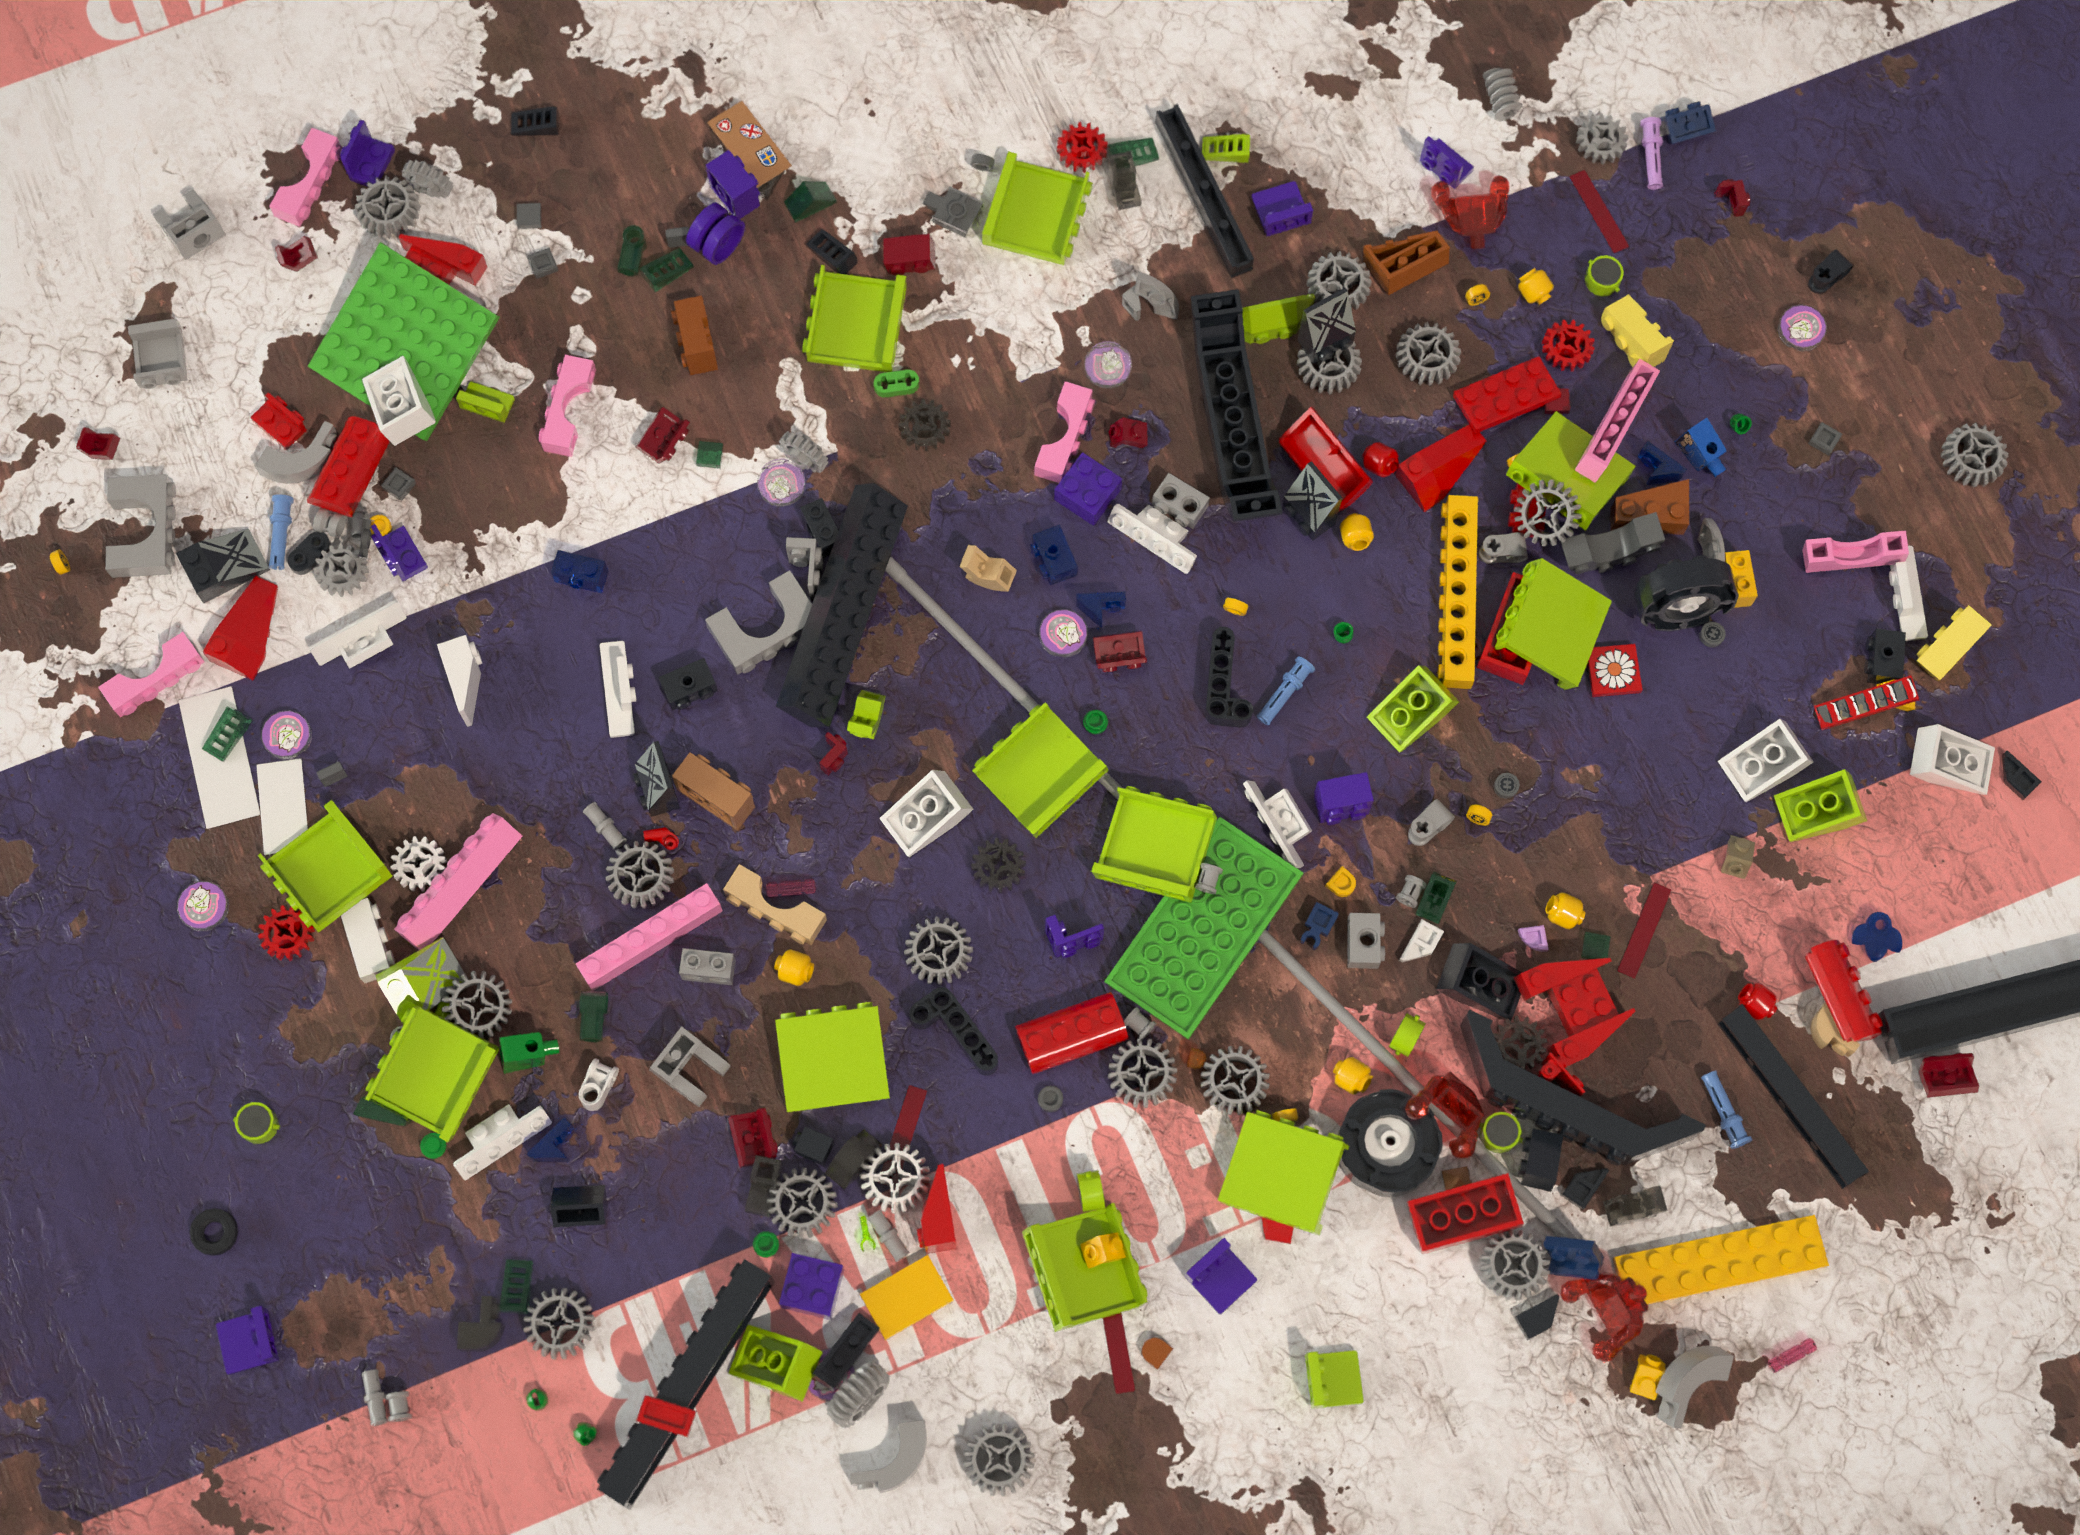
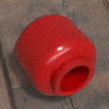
M1381 442L1369 445L1362 455L1365 469L1382 478L1394 473L1399 465L1397 451Z
M1749 983L1738 995L1739 1005L1743 1004L1755 1020H1762L1765 1017L1770 1018L1777 1010L1776 994L1762 983Z

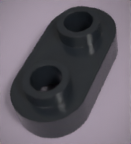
M313 532L290 553L288 565L295 574L304 575L309 573L317 565L316 558H323L321 551L330 552L329 546L331 541L328 536L323 532ZM321 540L318 546L313 545L315 541ZM299 557L304 558L301 563L296 562Z

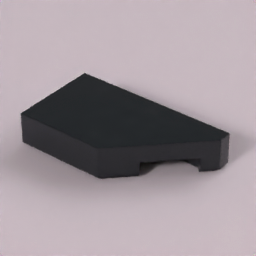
M2007 750L2002 755L2004 784L2024 800L2042 781Z
M1603 1168L1576 1173L1561 1196L1581 1210H1584L1609 1172V1169Z
M1558 1294L1514 1317L1527 1341L1552 1327L1559 1301Z

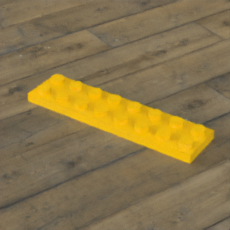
M1815 1215L1613 1257L1626 1309L1829 1266Z

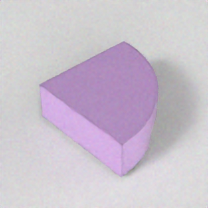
M1544 925L1518 929L1521 940L1529 948L1540 952L1548 951Z

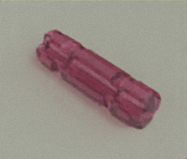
M804 879V882H801V880L780 881V884L768 882L766 891L769 897H775L778 894H782V896L799 895L802 892L811 894L816 892V883L814 879Z
M1808 1338L1800 1342V1345L1797 1344L1779 1354V1357L1775 1356L1768 1360V1366L1773 1373L1779 1372L1784 1369V1366L1787 1367L1806 1357L1805 1354L1809 1355L1815 1352L1817 1346L1812 1338Z

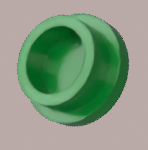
M1091 710L1084 716V728L1091 734H1100L1106 730L1108 718L1100 710Z
M438 1133L427 1134L421 1141V1152L429 1159H437L446 1151L447 1143L439 1138L440 1134Z
M768 1231L759 1233L753 1241L754 1251L763 1258L774 1256L779 1249L777 1236Z

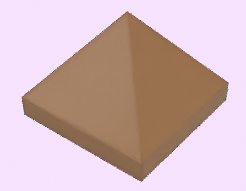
M1467 1166L1441 1171L1445 1190L1471 1184Z

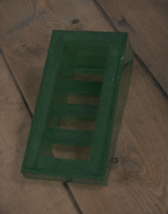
M1153 138L1108 144V154L1114 172L1159 160ZM1146 146L1149 147L1151 153L1149 155L1145 152L1144 147ZM1136 149H1140L1141 156L1137 155ZM1127 151H1131L1133 157H1129ZM1122 153L1124 158H1120L1119 154Z
M678 248L640 268L642 277L653 291L657 292L692 269L694 265L682 249ZM679 257L684 265L680 266L675 259ZM671 262L676 269L672 270L668 263ZM664 267L668 273L664 274L660 269ZM657 272L659 277L655 278L653 273Z
M227 706L202 750L224 762L253 719L237 709ZM232 717L240 721L238 725L230 721ZM229 726L235 731L232 734L225 730V727ZM220 734L229 738V741L225 742L224 740L220 739ZM216 742L224 747V749L220 751L212 745Z
M366 1096L361 1097L353 1112V1115L400 1126H406L412 1122L411 1119L373 1099L366 1100Z
M506 1260L499 1311L503 1313L528 1314L527 1308L529 1307L533 1261ZM512 1267L526 1268V1272L513 1273ZM511 1278H522V1279H524V1283H510V1282H511ZM510 1288L523 1289L522 1293H509ZM509 1298L521 1299V1304L508 1303Z

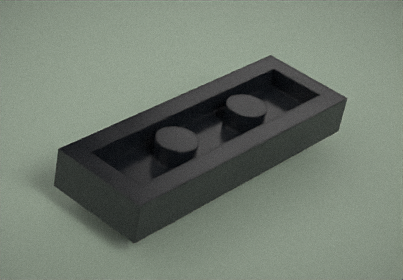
M858 1313L813 1372L812 1378L833 1392L879 1332L880 1328Z

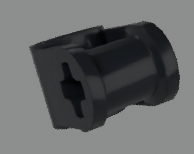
M1835 249L1814 269L1813 275L1808 281L1809 289L1816 294L1827 292L1834 284L1842 280L1852 270L1854 265Z

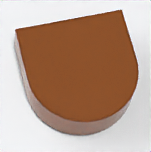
M1150 1338L1142 1347V1356L1148 1364L1158 1370L1174 1348L1160 1338Z

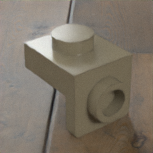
M1731 835L1728 840L1726 858L1721 872L1745 879L1753 862L1755 842Z

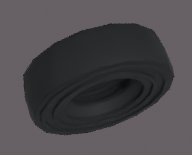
M217 1208L208 1209L198 1214L190 1228V1238L194 1247L203 1254L211 1256L221 1255L230 1250L238 1236V1226L234 1217L225 1210ZM213 1222L220 1223L224 1229L223 1236L216 1242L208 1241L204 1234L205 1228Z

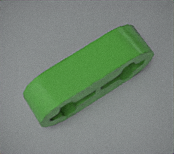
M912 370L881 373L874 379V390L880 397L908 395L915 393L919 388L918 374ZM905 378H910L912 381L911 386H907ZM883 381L887 382L888 389H883L881 386Z

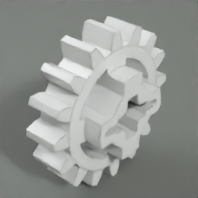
M415 836L413 837V843L409 844L407 840L403 841L405 845L403 849L396 847L399 854L398 856L393 855L391 857L396 862V864L391 865V869L397 872L394 874V878L397 881L401 880L400 884L402 887L405 888L409 884L410 890L415 891L416 887L419 886L423 892L425 891V885L429 884L431 886L433 878L445 870V867L441 864L446 863L447 859L441 856L444 851L441 847L437 848L438 844L436 841L433 840L429 844L427 837H423L422 841L419 842ZM422 849L430 851L433 856L431 854L425 855ZM422 860L420 867L416 868L415 866L418 865V861ZM405 872H407V874L413 873L415 879L406 876Z

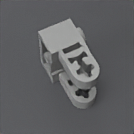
M194 189L183 194L193 213L178 223L177 221L173 222L163 208L152 214L185 260L226 235L216 217Z
M681 1027L652 1064L649 1071L694 1105L700 1107L707 1096L682 1077L679 1072L692 1056H695L721 1076L725 1075L731 1065Z

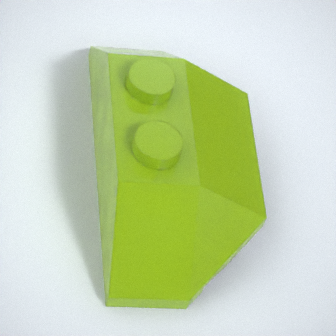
M1314 293L1242 308L1245 341L1249 344H1263L1270 339H1287L1296 334L1301 326L1303 310L1314 305Z

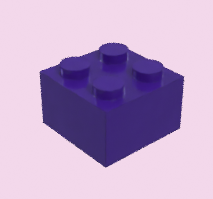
M727 150L706 164L709 185L728 211L741 219L760 206L758 197L760 192L757 189L758 181L751 172L749 174L746 172L741 158L738 155L734 156L730 150Z
M1082 452L1054 489V500L1094 526L1121 491L1122 478Z
M1367 772L1318 781L1313 795L1320 824L1327 823V825L1338 824L1342 819L1351 818L1353 821L1365 818L1369 814L1374 801Z
M792 1253L779 1301L780 1307L832 1320L845 1270L844 1266Z

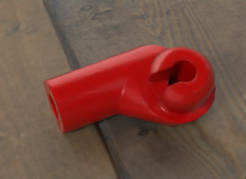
M666 827L643 831L644 840L647 842L658 841L668 850H674L679 845L678 837Z

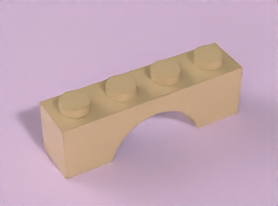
M739 864L723 889L725 896H727L726 900L736 907H739L740 904L749 909L747 912L759 920L763 917L770 921L769 925L775 930L782 932L784 929L791 933L790 937L802 945L805 942L812 945L827 921L826 914L806 902H802L791 909H778L771 906L762 897L763 882L761 876Z

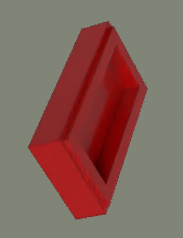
M645 1395L636 1421L688 1437L697 1411Z

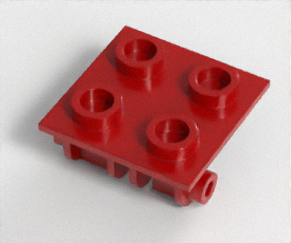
M1550 1052L1541 1063L1543 1067L1536 1076L1549 1082L1555 1080L1561 1088L1581 1097L1585 1093L1581 1080L1575 1075L1571 1076L1565 1069V1062L1559 1056H1554Z

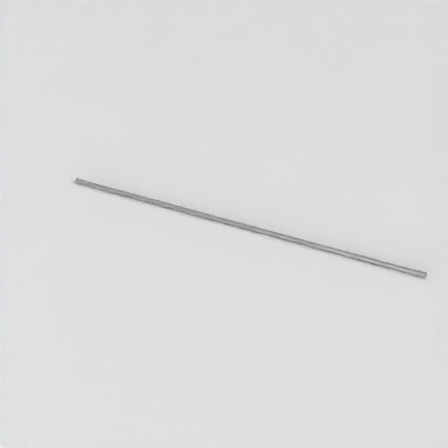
M890 557L885 571L896 582L900 583L1029 713L1035 706L1039 705L907 574L905 569ZM1108 773L1104 774L1098 781L1118 800L1120 795L1117 789L1118 787H1123ZM1265 929L1258 940L1418 1099L1428 1105L1434 1115L1495 1176L1508 1173L1515 1196L1557 1237L1577 1239Z

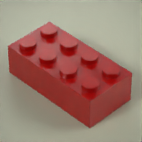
M1513 572L1477 668L1523 685L1532 663L1507 648L1495 649L1497 634L1505 623V614L1512 605L1515 598V589L1523 578V575Z
M1508 1173L1407 1201L1408 1211L1422 1255L1517 1229L1524 1224Z

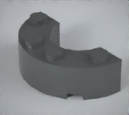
M1657 512L1634 518L1625 526L1610 532L1597 535H1586L1583 533L1566 538V541L1562 543L1569 569L1574 571L1575 574L1593 570L1604 573L1612 570L1615 565L1622 564L1623 566H1628L1636 563V558L1659 551L1665 541V537Z

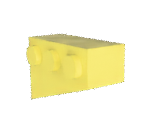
M1627 295L1604 309L1601 316L1602 324L1615 337L1617 346L1625 351L1632 367H1634L1639 358L1655 367L1665 361L1674 340L1670 336L1665 338L1658 331L1660 326L1656 322L1651 324L1645 318L1647 313L1630 295Z
M1969 605L1965 610L1960 607L1951 617L1953 623L1948 628L1943 625L1933 636L1937 640L1931 646L1925 644L1916 654L1919 657L1916 663L1938 682L1991 626L1987 620Z

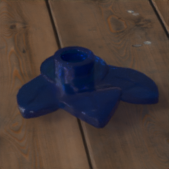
M1883 912L1870 914L1866 923L1858 925L1852 934V944L1864 945L1866 953L1872 962H1877L1883 958L1888 949L1896 953H1900L1903 942L1900 932L1892 927L1890 917ZM1878 920H1881L1883 922V927L1881 929L1876 928V922Z

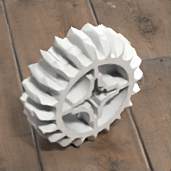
M895 1143V1150L891 1151L889 1144H885V1153L882 1154L879 1148L875 1149L878 1158L872 1155L868 1156V1160L872 1165L863 1164V1169L869 1173H863L860 1177L861 1180L869 1182L862 1184L861 1187L862 1190L871 1189L865 1196L867 1199L876 1197L872 1202L874 1207L882 1202L881 1210L883 1212L887 1210L888 1205H891L892 1214H896V1206H901L902 1212L905 1213L907 1211L905 1204L909 1203L914 1209L916 1207L914 1198L921 1202L924 1200V1197L919 1192L928 1193L929 1188L922 1185V1183L931 1182L930 1177L923 1176V1174L930 1172V1169L927 1166L920 1167L926 1160L924 1157L916 1160L919 1154L918 1150L908 1154L910 1151L909 1145H906L904 1150L900 1151V1144ZM893 1159L889 1170L880 1172V1174L876 1173L881 1164ZM901 1159L909 1162L915 1168L917 1175H911V1173L902 1171ZM897 1166V1172L902 1180H898L899 1183L896 1184V1190H894V1184L889 1177H893L892 1174L895 1173V1167ZM874 1181L887 1184L891 1188V1198L881 1194L877 1190ZM916 1183L910 1193L899 1198L900 1189L904 1185Z

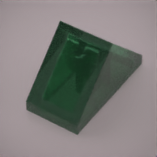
M803 181L784 201L795 223L837 203L827 183L820 181Z
M1433 872L1415 915L1439 924L1457 881Z

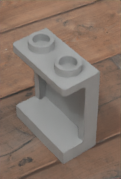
M176 318L128 326L129 336L133 341L136 368L134 380L139 388L152 389L157 385H177L181 381H188L183 333Z

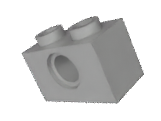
M1349 913L1347 918V968L1378 969L1381 961L1385 960V946H1380V937H1384L1385 922L1380 921L1379 913ZM1360 937H1370L1373 944L1370 946L1363 945Z

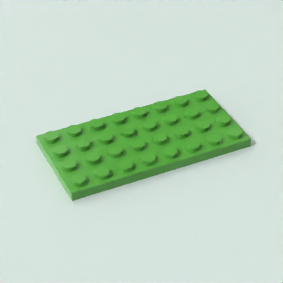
M1221 817L1216 821L1204 860L1206 864L1223 869V873L1219 874L1216 884V894H1208L1195 889L1191 903L1164 896L1104 981L1114 990L1187 1040L1195 1032L1303 876L1302 871Z

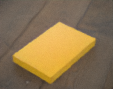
M928 1255L860 1293L872 1318L880 1328L879 1330L885 1341L954 1301Z

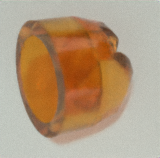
M1191 1047L1187 1067L1200 1069L1206 1062V1055L1202 1050Z

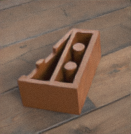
M1438 231L1408 236L1406 240L1393 242V240L1385 241V244L1372 247L1371 244L1364 245L1363 263H1365L1387 295H1390L1449 264L1450 247Z
M702 296L674 301L676 310L671 311L674 325L679 324L680 332H676L678 345L683 346L685 353L681 354L683 368L688 367L690 375L718 370Z
M1689 479L1616 497L1611 507V531L1625 526L1634 518L1657 512L1663 534L1684 535L1689 526Z

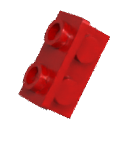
M270 393L264 395L267 401L250 418L287 451L307 431L303 424L304 418L296 410L292 412L288 410L286 402L278 395L273 397Z

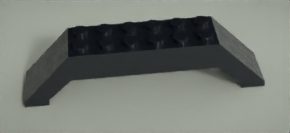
M1239 289L1191 296L1196 365L1221 496L1233 522L1282 515L1279 492L1276 490L1270 474L1245 347L1243 309Z
M1469 1009L1461 1022L1460 1028L1483 1097L1488 1099V1103L1498 1108L1504 1106L1512 1110L1511 1114L1523 1120L1528 1118L1535 1122L1536 1127L1544 1131H1549L1550 1129L1563 1135L1564 1141L1569 1143L1575 1141L1581 1144L1582 1149L1591 1154L1599 1153L1605 1156V1160L1613 1165L1620 1166L1621 1164L1624 1166L1694 1140L1706 1127L1705 1124L1682 1113L1675 1121L1645 1129L1504 1060L1490 1027L1493 1022L1492 1020Z

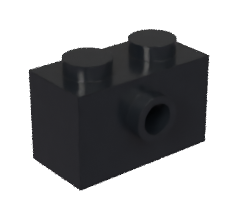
M1876 628L1872 635L1867 637L1866 651H1869V659H1866L1864 665V673L1868 674L1867 683L1880 684L1893 679L1903 678L1906 632Z
M705 658L658 677L672 711L675 709H685L691 705V702L698 699L706 700L718 691Z
M1533 1128L1530 1136L1524 1137L1522 1152H1526L1525 1160L1521 1159L1518 1174L1522 1175L1521 1185L1549 1192L1552 1191L1557 1181L1563 1135Z
M605 1185L553 1188L550 1204L553 1228L605 1225L608 1208Z

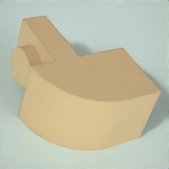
M968 545L960 564V568L967 573L966 579L976 585L995 591L1009 592L1017 571L1005 559L988 557L977 546Z
M1824 1002L1812 1019V1038L1821 1050L1829 1043L1837 1054L1850 1057L1855 1053L1860 1044L1854 1042L1852 1038V1041L1848 1043L1843 1041L1826 1002Z

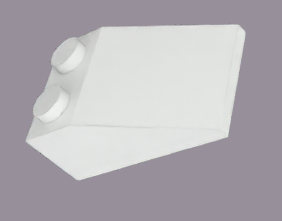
M404 356L362 379L379 430L394 446L436 423L430 404Z
M466 635L437 644L458 711L468 727L473 722L481 676L479 665L483 663L474 641L469 643Z
M1779 719L1724 756L1718 763L1743 800L1748 802L1791 778L1812 764L1813 760L1786 721Z
M1939 724L1921 727L1917 731L1910 775L1929 783L1987 795L1995 747Z
M932 770L881 816L880 820L906 855L911 857L956 826L973 808L945 771Z

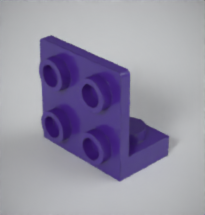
M360 119L357 126L352 128L348 145L343 147L340 158L350 181L367 186L368 182L375 184L376 177L381 181L395 152V148L393 145L373 139L366 122Z
M1428 136L1425 139L1419 161L1425 169L1433 171L1439 176L1442 183L1456 189L1473 172L1474 166L1440 138L1435 141Z
M1295 181L1253 193L1251 196L1266 237L1311 224L1313 208L1311 203L1304 204Z
M375 524L371 526L374 534L370 536L394 577L399 575L402 582L428 568L404 525L383 537Z
M1056 915L1047 917L1045 920V932L1056 958L1060 956L1063 958L1071 957L1077 953L1076 950L1084 947L1092 949L1100 945V941L1103 940V924L1066 937L1065 925L1062 920H1057Z
M1225 1237L1194 1264L1184 1276L1219 1315L1257 1282V1278L1230 1250L1231 1244Z
M263 1306L251 1308V1314L216 1324L227 1374L231 1375L279 1361L269 1311Z

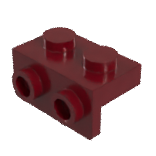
M662 407L635 448L658 464L665 460L669 461L677 450L674 446L678 440L681 442L688 434L687 426L690 421L687 419L682 421Z
M1142 631L1093 637L1096 666L1098 669H1102L1103 672L1116 671L1117 666L1127 665V669L1142 667L1141 663L1147 662Z
M1956 1053L1945 1056L1934 1055L1923 1058L1919 1076L1927 1098L1978 1093L1980 1086L1972 1067L1974 1061L1973 1053Z
M765 1107L759 1108L755 1112L732 1115L728 1118L740 1168L766 1164L777 1157L778 1147L775 1139L772 1137V1122Z

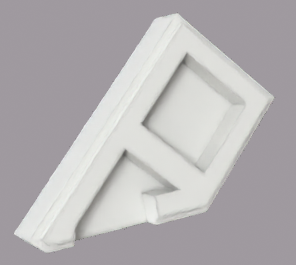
M1422 919L1399 961L1406 962L1431 955L1444 931Z

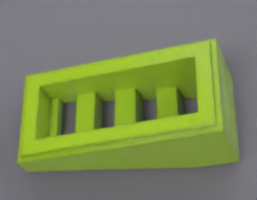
M1237 134L1203 137L1202 154L1206 161L1248 163L1250 135ZM1209 145H1214V153H1209ZM1219 145H1223V152H1219ZM1228 146H1233V151L1228 152ZM1238 146H1242V151H1238Z

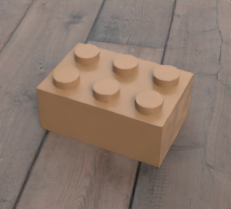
M689 752L672 775L676 789L738 831L755 808L753 796L750 793L751 789L740 781L735 783L729 779L731 776L723 769L718 768L716 770L709 765L710 761L700 754L695 756Z

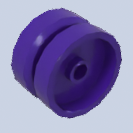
M712 203L704 208L692 223L687 233L686 243L696 252H702L703 257L709 262L718 265L725 261L740 243L744 235L745 223L735 215H729L728 210L720 204Z

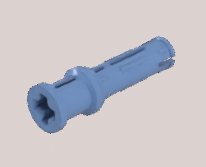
M279 494L272 496L274 505L273 515L270 516L273 529L268 567L273 570H277V566L279 570L285 569L287 529L292 523L290 510L291 504L294 503L293 497Z
M1300 656L1295 659V665L1288 673L1283 675L1282 684L1271 696L1260 713L1256 715L1265 725L1269 726L1271 724V721L1293 692L1303 687L1302 683L1309 673L1315 671L1314 666Z
M1713 1071L1702 1076L1701 1079L1722 1120L1720 1127L1725 1129L1731 1142L1730 1148L1735 1149L1751 1142L1752 1137L1747 1135L1742 1125V1116L1736 1115L1717 1072Z

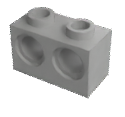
M1168 473L1154 493L1152 505L1162 514H1168L1175 518V521L1181 526H1188L1193 529L1208 508L1210 497ZM1165 494H1172L1175 498L1167 500L1163 496ZM1192 506L1196 510L1194 512H1187L1184 508Z
M682 949L679 974L681 979L686 981L733 985L736 960L731 953Z

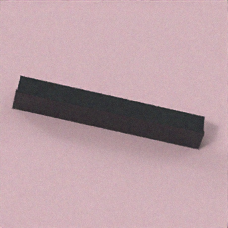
M1178 103L1173 105L1172 109L1161 112V110L1157 111L1155 123L1230 277L1234 278L1252 271L1254 258Z
M1743 1004L1724 1017L1717 1025L1841 1189L1869 1173V1170Z

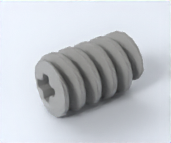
M1493 68L1483 74L1487 93L1490 96V103L1493 105L1492 110L1497 121L1512 118L1522 108V103L1517 102L1520 99V95L1514 94L1517 92V86L1513 85L1515 79L1510 77L1513 74L1511 69Z

